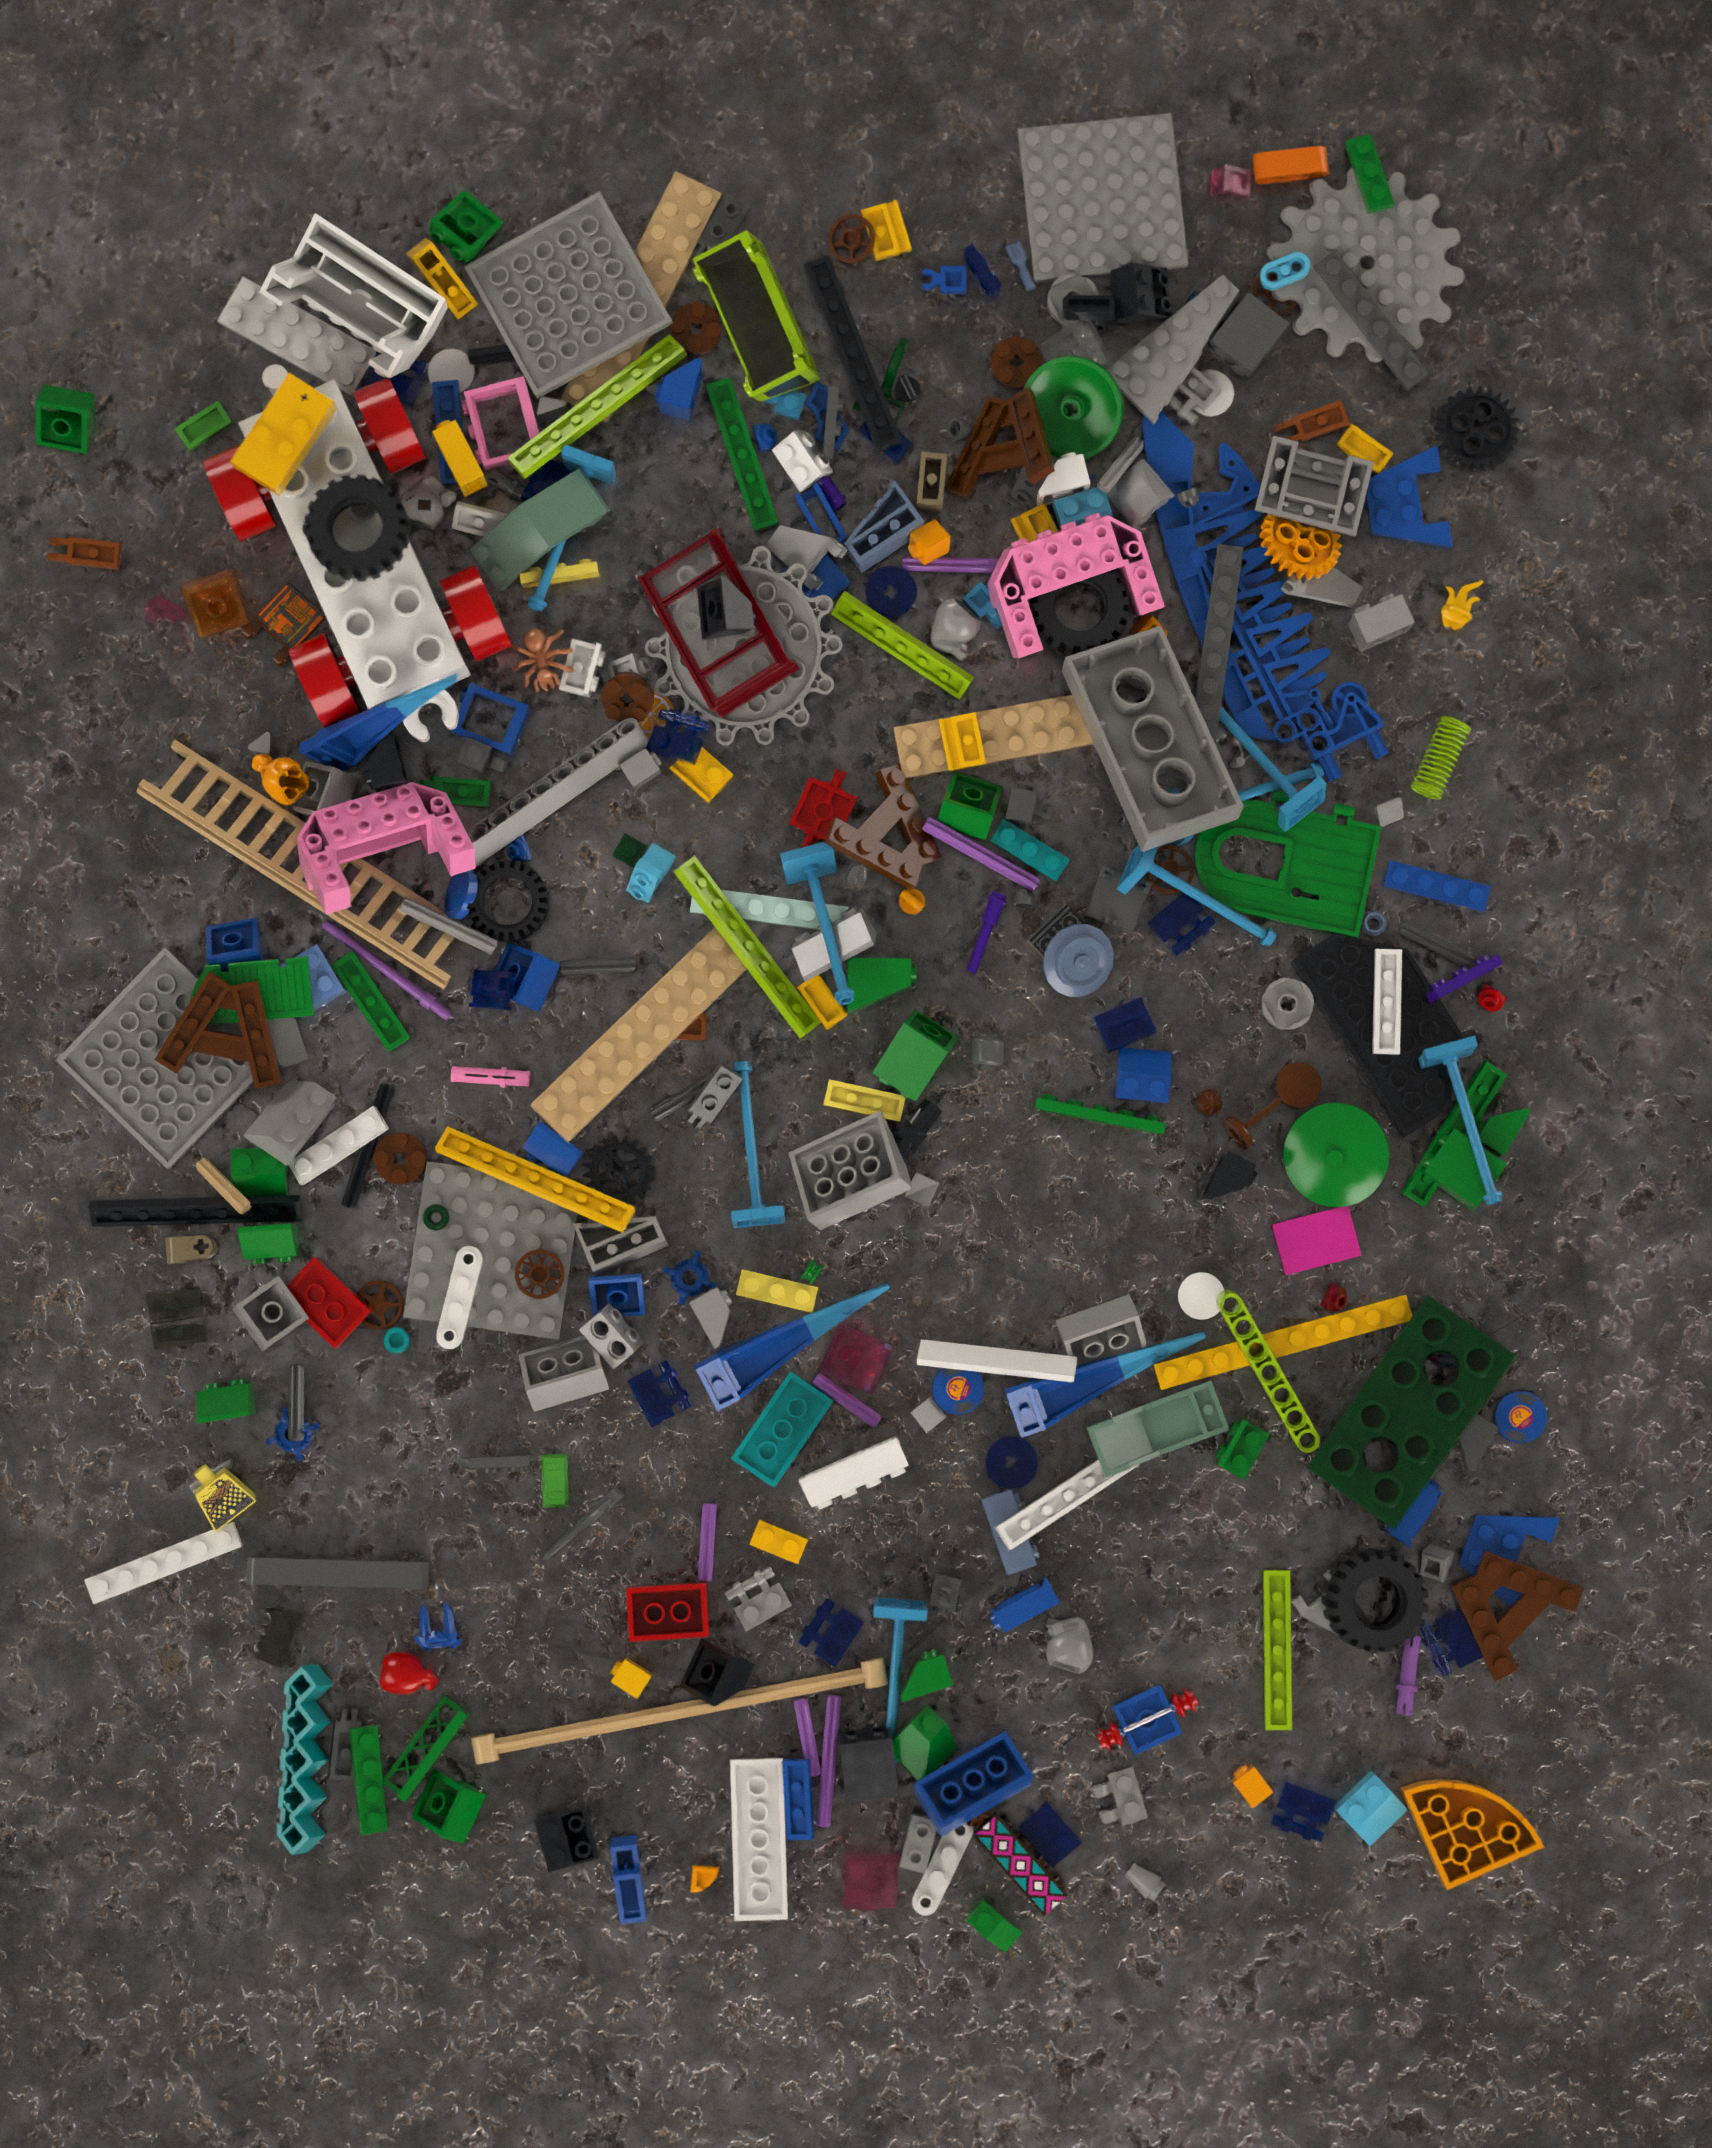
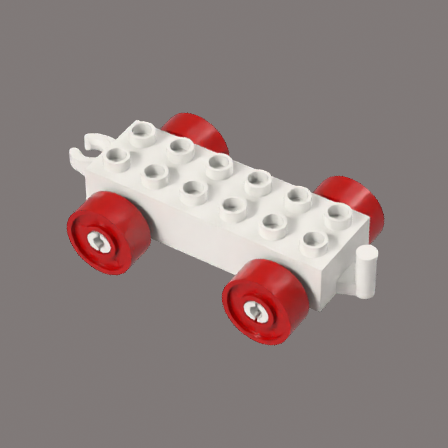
M277 364L270 365L264 370L262 376L263 383L273 396L288 375V372L284 367ZM388 377L353 392L364 417L356 422L335 379L314 388L333 400L338 409L280 497L233 466L230 461L239 449V444L202 460L218 501L240 542L277 526L267 500L273 499L343 655L337 657L325 633L288 649V652L303 688L324 728L362 713L352 689L354 687H359L368 709H372L458 673L457 681L471 676L456 641L465 638L476 662L512 646L475 565L439 580L450 605L441 610L410 540L408 547L402 551L403 558L400 562H394L392 565L394 568L387 573L385 570L380 573L381 577L374 580L372 577H367L366 581L358 582L354 578H351L349 581L342 579L340 575H333L320 564L309 547V542L305 536L307 528L304 524L305 515H309L307 507L310 501L316 500L317 496L315 493L320 488L324 491L329 487L327 484L329 481L334 479L335 482H339L342 480L341 476L350 475L351 478H356L357 474L365 475L367 479L374 477L383 484L370 453L379 450L390 474L426 459L400 399ZM262 412L238 423L245 438ZM356 505L345 509L339 514L333 525L335 541L347 551H362L369 548L378 540L382 532V521L379 514L373 508L365 505ZM445 689L422 705L424 706L428 703L437 704L442 709V720L449 730H454L457 727L459 719L457 704ZM420 706L405 718L403 722L414 738L421 742H427L430 739V734L427 727L419 721L418 715L422 707Z

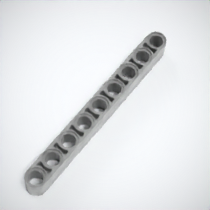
M634 718L623 720L469 828L466 832L475 849V867L615 770L620 764L642 751L647 746L649 739L638 721Z

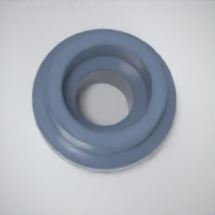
M1372 910L1363 915L1361 929L1366 935L1375 937L1385 931L1387 920L1383 913ZM1371 919H1375L1378 922L1377 928L1369 926Z

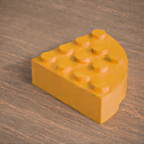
M1434 1779L1418 1781L1400 1787L1442 1886L1447 1890L1544 1847L1535 1829L1517 1809L1500 1796L1481 1786L1460 1780Z

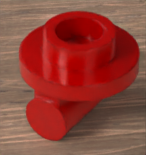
M1486 983L1478 996L1480 1005L1488 1011L1500 1010L1507 1000V997L1499 990L1492 988Z

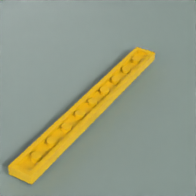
M1402 1295L1262 1334L1273 1356L1278 1358L1408 1322L1413 1316L1407 1295ZM1236 1341L1160 1362L1153 1366L1160 1390L1246 1367L1250 1364ZM1255 1342L1251 1344L1249 1353L1253 1355L1259 1353L1261 1343Z

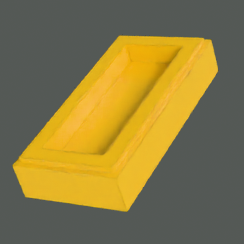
M1354 424L1349 426L1336 444L1339 449L1350 456L1373 461L1372 472L1376 475L1382 471L1394 454Z
M820 974L797 987L826 1030L848 1016Z

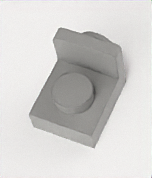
M632 653L606 663L610 678H613L620 672L637 673L644 678L643 680L651 678V666L645 654Z

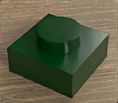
M624 833L612 857L634 869L648 846Z

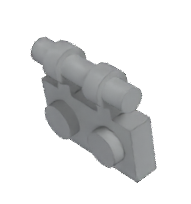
M1193 366L1183 383L1178 385L1171 395V401L1168 405L1178 412L1177 416L1182 420L1186 419L1193 425L1198 416L1191 410L1197 406L1204 412L1221 393V389ZM1178 390L1189 399L1185 404L1174 396Z
M770 1566L762 1571L760 1569L753 1573L754 1576L741 1583L738 1581L732 1584L733 1588L724 1592L729 1601L736 1597L740 1598L742 1603L733 1609L746 1632L792 1606L780 1582L771 1587L769 1586L767 1580L775 1576ZM760 1585L762 1592L749 1599L746 1592Z

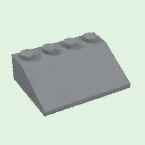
M881 1111L789 1152L807 1220L820 1230L913 1189L906 1164Z

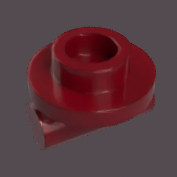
M1331 1282L1319 1306L1332 1312L1339 1311L1346 1305V1290Z

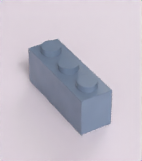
M1010 1488L981 1498L1006 1574L1010 1575L1036 1566L1035 1559L1040 1558L1035 1543L1030 1544L1029 1539H1027L1012 1550H1008L995 1529L996 1526L1019 1512L1018 1509L1023 1507L1018 1492L1013 1494Z

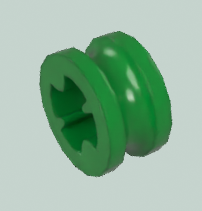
M812 1259L800 1278L802 1280L807 1279L811 1286L824 1267L822 1264L817 1265L814 1259Z

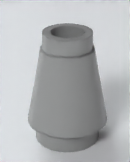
M1135 1863L1125 1875L1145 1899L1149 1898L1152 1901L1155 1900L1166 1885L1161 1881V1877L1137 1866Z

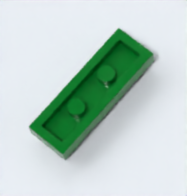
M1371 134L1346 140L1345 148L1368 214L1393 208L1394 200Z

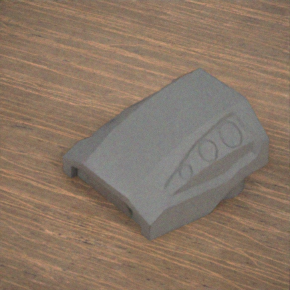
M1144 458L1124 473L1112 489L1106 493L1108 499L1136 530L1139 528L1138 524L1142 525L1155 510L1160 509L1161 506L1168 502L1169 498L1172 499L1175 496Z

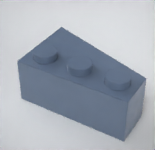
M895 480L882 499L877 501L867 518L862 520L844 543L848 549L847 554L861 573L907 544L910 532L925 525L924 520Z

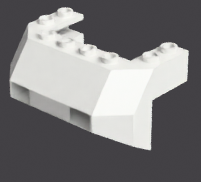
M316 213L293 258L272 265L259 293L266 297L269 303L275 306H283L302 298L308 302L310 308L319 312L322 311L330 316L329 319L333 323L345 326L351 330V334L354 337L371 343L373 349L382 354L370 359L368 364L375 368L374 371L378 375L385 378H391L410 368L434 335L448 308L446 298Z

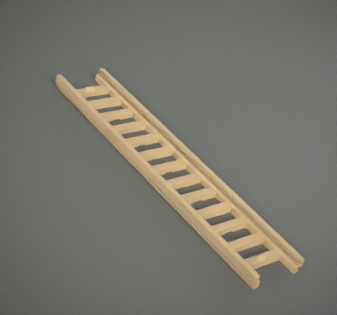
M174 740L171 748L186 758L161 790L143 779L139 783L140 786L137 788V794L325 913L315 891H309L307 884L302 881L304 875L301 865L293 874L280 867L298 845L297 837L306 823L185 745ZM197 765L208 773L182 804L171 796ZM217 779L230 787L204 818L194 812L193 809ZM240 793L250 799L251 802L226 832L216 826L215 823ZM262 807L272 813L273 816L251 844L247 846L238 840L237 837ZM284 821L295 829L273 858L269 860L261 855L259 851ZM361 858L340 864L341 871L344 870L348 863L361 870L349 886L350 902L353 901L370 877L383 885L359 917L347 909L326 915L444 990L451 976L436 967L435 963L455 937L444 932L424 959L413 952V949L431 927L430 925L420 921L402 945L391 938V935L407 915L400 911V906L381 931L369 924V921L392 891L403 898H410L447 916L446 913Z

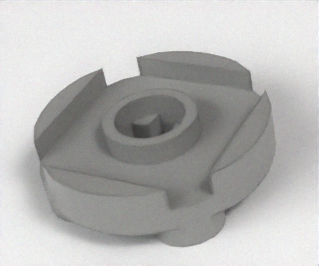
M1077 274L1063 275L1054 281L1049 290L1048 310L1051 316L1063 327L1082 326L1090 320H1066L1063 318V298L1070 294L1099 295L1095 284L1086 277L1077 276Z
M1281 978L1272 982L1261 997V1010L1265 1019L1279 1030H1294L1301 1027L1309 1020L1313 1011L1314 998L1311 990L1305 983L1296 979ZM1283 997H1286L1288 1000H1294V1004L1291 1005L1292 1011L1281 1008Z

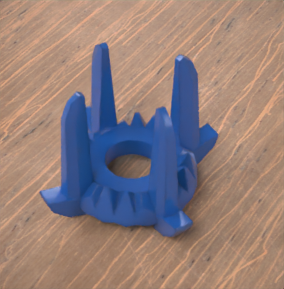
M696 1250L692 1259L680 1261L673 1269L664 1267L662 1271L671 1275L673 1288L681 1294L679 1300L681 1305L685 1304L687 1297L701 1294L706 1287L716 1288L717 1283L709 1281L707 1268L699 1261L701 1252ZM693 1270L697 1274V1281L694 1285H686L682 1281V1275L685 1271Z
M283 1407L282 1419L276 1424L274 1437L266 1439V1444L277 1443L284 1451L296 1455L298 1461L304 1460L302 1450L310 1444L312 1431L320 1428L319 1422L310 1425L304 1418V1428L301 1429L304 1432L303 1440L289 1441L285 1435L288 1428V1407Z
M444 1602V1632L440 1633L438 1630L435 1633L433 1630L432 1634L428 1609H425V1605H422L419 1611V1636L414 1637L423 1651L431 1652V1648L450 1646L453 1649L458 1647L462 1642V1638L457 1639L458 1632L455 1629L453 1612L448 1604Z

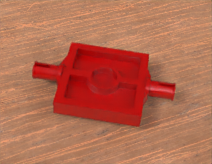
M836 769L831 782H822L810 776L789 822L790 826L801 830L806 835L801 848L806 847L808 843V846L814 845L816 840L825 841L830 821L834 818L847 823L858 797L846 793L840 787L846 772Z

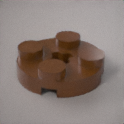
M695 302L683 306L673 316V324L670 325L671 336L685 349L687 355L704 356L718 346L722 327L719 316L712 308L701 302ZM691 325H702V334L699 336L696 333L691 335L689 333L692 330Z
M1019 336L1009 337L999 342L991 357L993 376L997 381L1004 384L1005 387L1013 390L1024 389L1030 376L1043 365L1042 354L1036 343L1031 339ZM1014 357H1019V360H1023L1024 364L1020 365V369H1015V366L1010 365L1009 361H1013Z
M620 672L608 680L602 690L601 701L605 714L609 719L622 722L625 719L634 718L638 722H642L646 718L654 704V692L652 687L643 681L644 678L634 672ZM625 693H629V696L634 698V701L626 703L622 700V697Z
M402 1132L390 1134L383 1138L376 1147L373 1157L375 1168L378 1174L389 1183L398 1185L412 1183L425 1171L426 1149L421 1141L413 1135ZM397 1152L399 1154L403 1152L407 1154L405 1157L407 1163L405 1165L401 1163L396 1165L394 1163L396 1160L394 1155Z

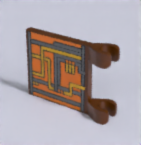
M288 582L256 617L242 628V633L248 640H251L261 627L284 646L273 656L274 663L282 667L290 658L288 649L303 643L327 617L321 609Z

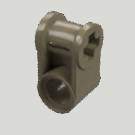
M195 1235L165 1238L167 1264H180L194 1260L209 1259L216 1255L218 1251L217 1241L211 1236ZM203 1242L209 1245L208 1249L204 1251L199 1250V1245H203Z

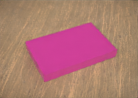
M1349 1206L1338 1207L1272 1224L1285 1275L1362 1256Z

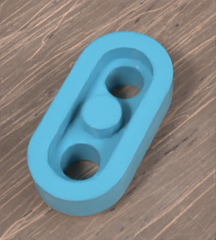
M1294 252L1267 263L1260 273L1262 286L1268 290H1277L1305 278L1310 269L1309 258L1303 253ZM1292 265H1300L1301 270L1294 271L1292 269ZM1275 274L1277 280L1270 281L1268 275Z

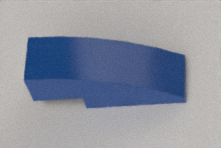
M637 1835L610 1838L613 1879L620 1924L647 1921Z

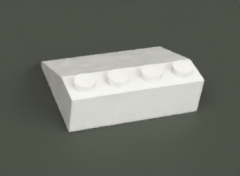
M894 1436L799 1477V1483L811 1507L817 1505L818 1509H822L833 1504L832 1498L839 1495L843 1499L857 1494L856 1488L866 1485L868 1489L882 1483L880 1478L890 1474L891 1478L905 1473L904 1467L909 1465L897 1437Z

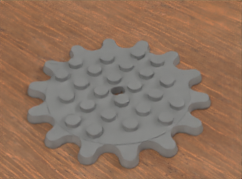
M1353 168L1349 169L1347 184L1341 190L1332 189L1323 179H1314L1309 186L1310 194L1313 197L1311 208L1300 210L1294 206H1287L1281 212L1282 221L1292 231L1291 239L1285 243H1273L1268 247L1267 255L1271 261L1294 252L1303 253L1309 258L1310 269L1305 278L1280 289L1271 290L1273 298L1280 302L1286 300L1297 301L1300 313L1293 321L1292 327L1294 332L1298 335H1306L1315 328L1324 330L1328 335L1326 350L1332 357H1340L1350 343L1358 342L1364 346L1369 361L1377 363L1383 360L1313 268L1314 265L1334 250L1337 251L1411 350H1417L1423 344V337L1419 331V324L1422 320L1430 318L1439 323H1444L1452 315L1450 307L1441 300L1440 293L1445 286H1458L1465 278V273L1460 267L1448 264L1445 259L1446 250L1459 243L1461 238L1460 232L1453 227L1445 229L1436 227L1432 222V215L1439 207L1438 197L1429 193L1418 200L1408 199L1404 193L1406 179L1400 172H1392L1386 179L1394 200L1393 208L1369 214ZM1364 257L1372 258L1373 268L1368 270L1362 268L1360 259ZM1298 264L1292 265V269L1294 271H1300L1301 266Z
M759 546L753 550L748 563L744 565L737 564L786 654L789 658L796 661L800 670L725 717L720 718L718 713L711 711L667 630L663 636L651 638L645 644L647 655L661 658L667 664L666 674L659 678L654 686L657 695L661 697H667L672 694L681 695L685 701L684 710L680 715L682 726L693 728L702 719H711L716 725V740L721 745L731 744L735 739L736 732L742 727L750 728L754 732L758 743L768 745L775 737L774 723L782 717L788 718L798 727L807 725L810 721V713L804 705L806 695L810 692H818L824 695L829 694L835 686L834 680L822 671L821 661L827 655L839 653L843 647V642L839 636L828 635L820 627L822 617L831 612L833 608L832 599L827 595L809 598L802 591L803 582L808 576L807 568L801 563H795L786 572L777 573L771 567L770 550L767 547ZM714 551L712 554L713 566L719 563ZM682 566L677 571V579L682 586L700 575L691 566ZM722 571L721 573H719L718 575L714 576L713 578H711V579L708 580L707 582L703 583L702 585H704V584H706V583H708V582H710V581H713V580H715V579H717V578H719V577H727V578H728V576H727V574L725 573V571ZM697 588L667 606L700 669L705 668L738 647V642L741 639L749 640L759 634L754 625V629L740 635L702 640ZM653 607V612L655 613V615L658 616L657 612ZM763 641L750 649L748 653L742 654L707 676L706 680L716 698H719L772 665L775 661Z

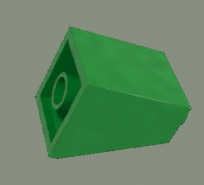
M849 958L848 988L854 990V1000L847 1004V1014H855L910 990L911 983H916V965H911V959Z
M914 1009L903 1023L872 1073L883 1084L892 1085L898 1089L903 1097L917 1101L955 1044L958 1036L917 1009Z
M1454 1128L1451 1134L1446 1131L1437 1143L1441 1146L1437 1154L1434 1155L1431 1152L1425 1160L1423 1166L1426 1169L1423 1174L1469 1210L1475 1212L1482 1202L1483 1196L1487 1194L1470 1140ZM1483 1148L1495 1183L1507 1163Z

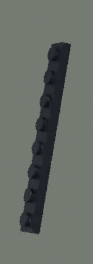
M827 255L804 263V269L877 453L900 445L902 443L901 437L829 256Z
M300 1195L245 1196L251 1206L250 1210L246 1211L245 1214H239L224 1197L93 1200L89 1202L88 1207L92 1227L302 1221L303 1216Z

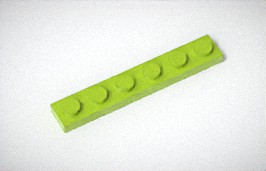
M846 591L840 596L831 612V615L959 700L964 696L974 679V676Z
M1263 1570L1265 1730H1292L1290 1570Z

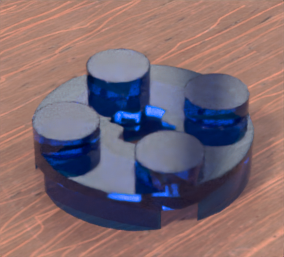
M897 566L882 567L869 577L865 588L866 601L871 609L886 619L900 618L909 612L916 601L917 586L915 580L904 568ZM888 586H893L894 589L899 591V593L895 594L894 599H890L889 595H884L883 593L888 589Z
M1015 1436L1003 1437L994 1442L989 1448L985 1459L986 1470L991 1480L998 1486L1007 1489H1017L1026 1486L1035 1477L1038 1467L1037 1454L1033 1446L1026 1440ZM1007 1456L1011 1458L1018 1457L1019 1460L1016 1462L1017 1469L1014 1470L1012 1467L1006 1469L1004 1465L1007 1463L1005 1459Z

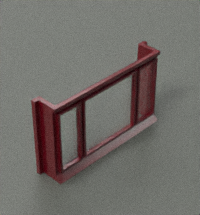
M714 527L709 534L637 578L711 711L718 713L720 718H723L797 672L800 668L795 660L788 657L723 541L726 536L722 528L717 529ZM719 577H727L752 603V611L755 614L754 629L740 635L702 640L697 588Z

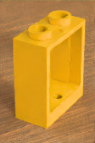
M445 420L436 425V430L432 431L464 497L487 487L484 474L457 421L450 422V420Z

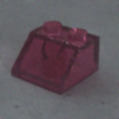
M839 1323L818 1371L873 1395L894 1347Z
M846 1851L843 1909L878 1910L896 1908L899 1854Z

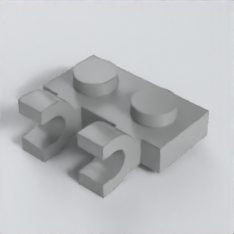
M1132 1766L1106 1773L1108 1782L1091 1786L1093 1796L1096 1799L1110 1793L1113 1794L1116 1807L1098 1812L1103 1824L1120 1818L1121 1824L1124 1826L1148 1818Z

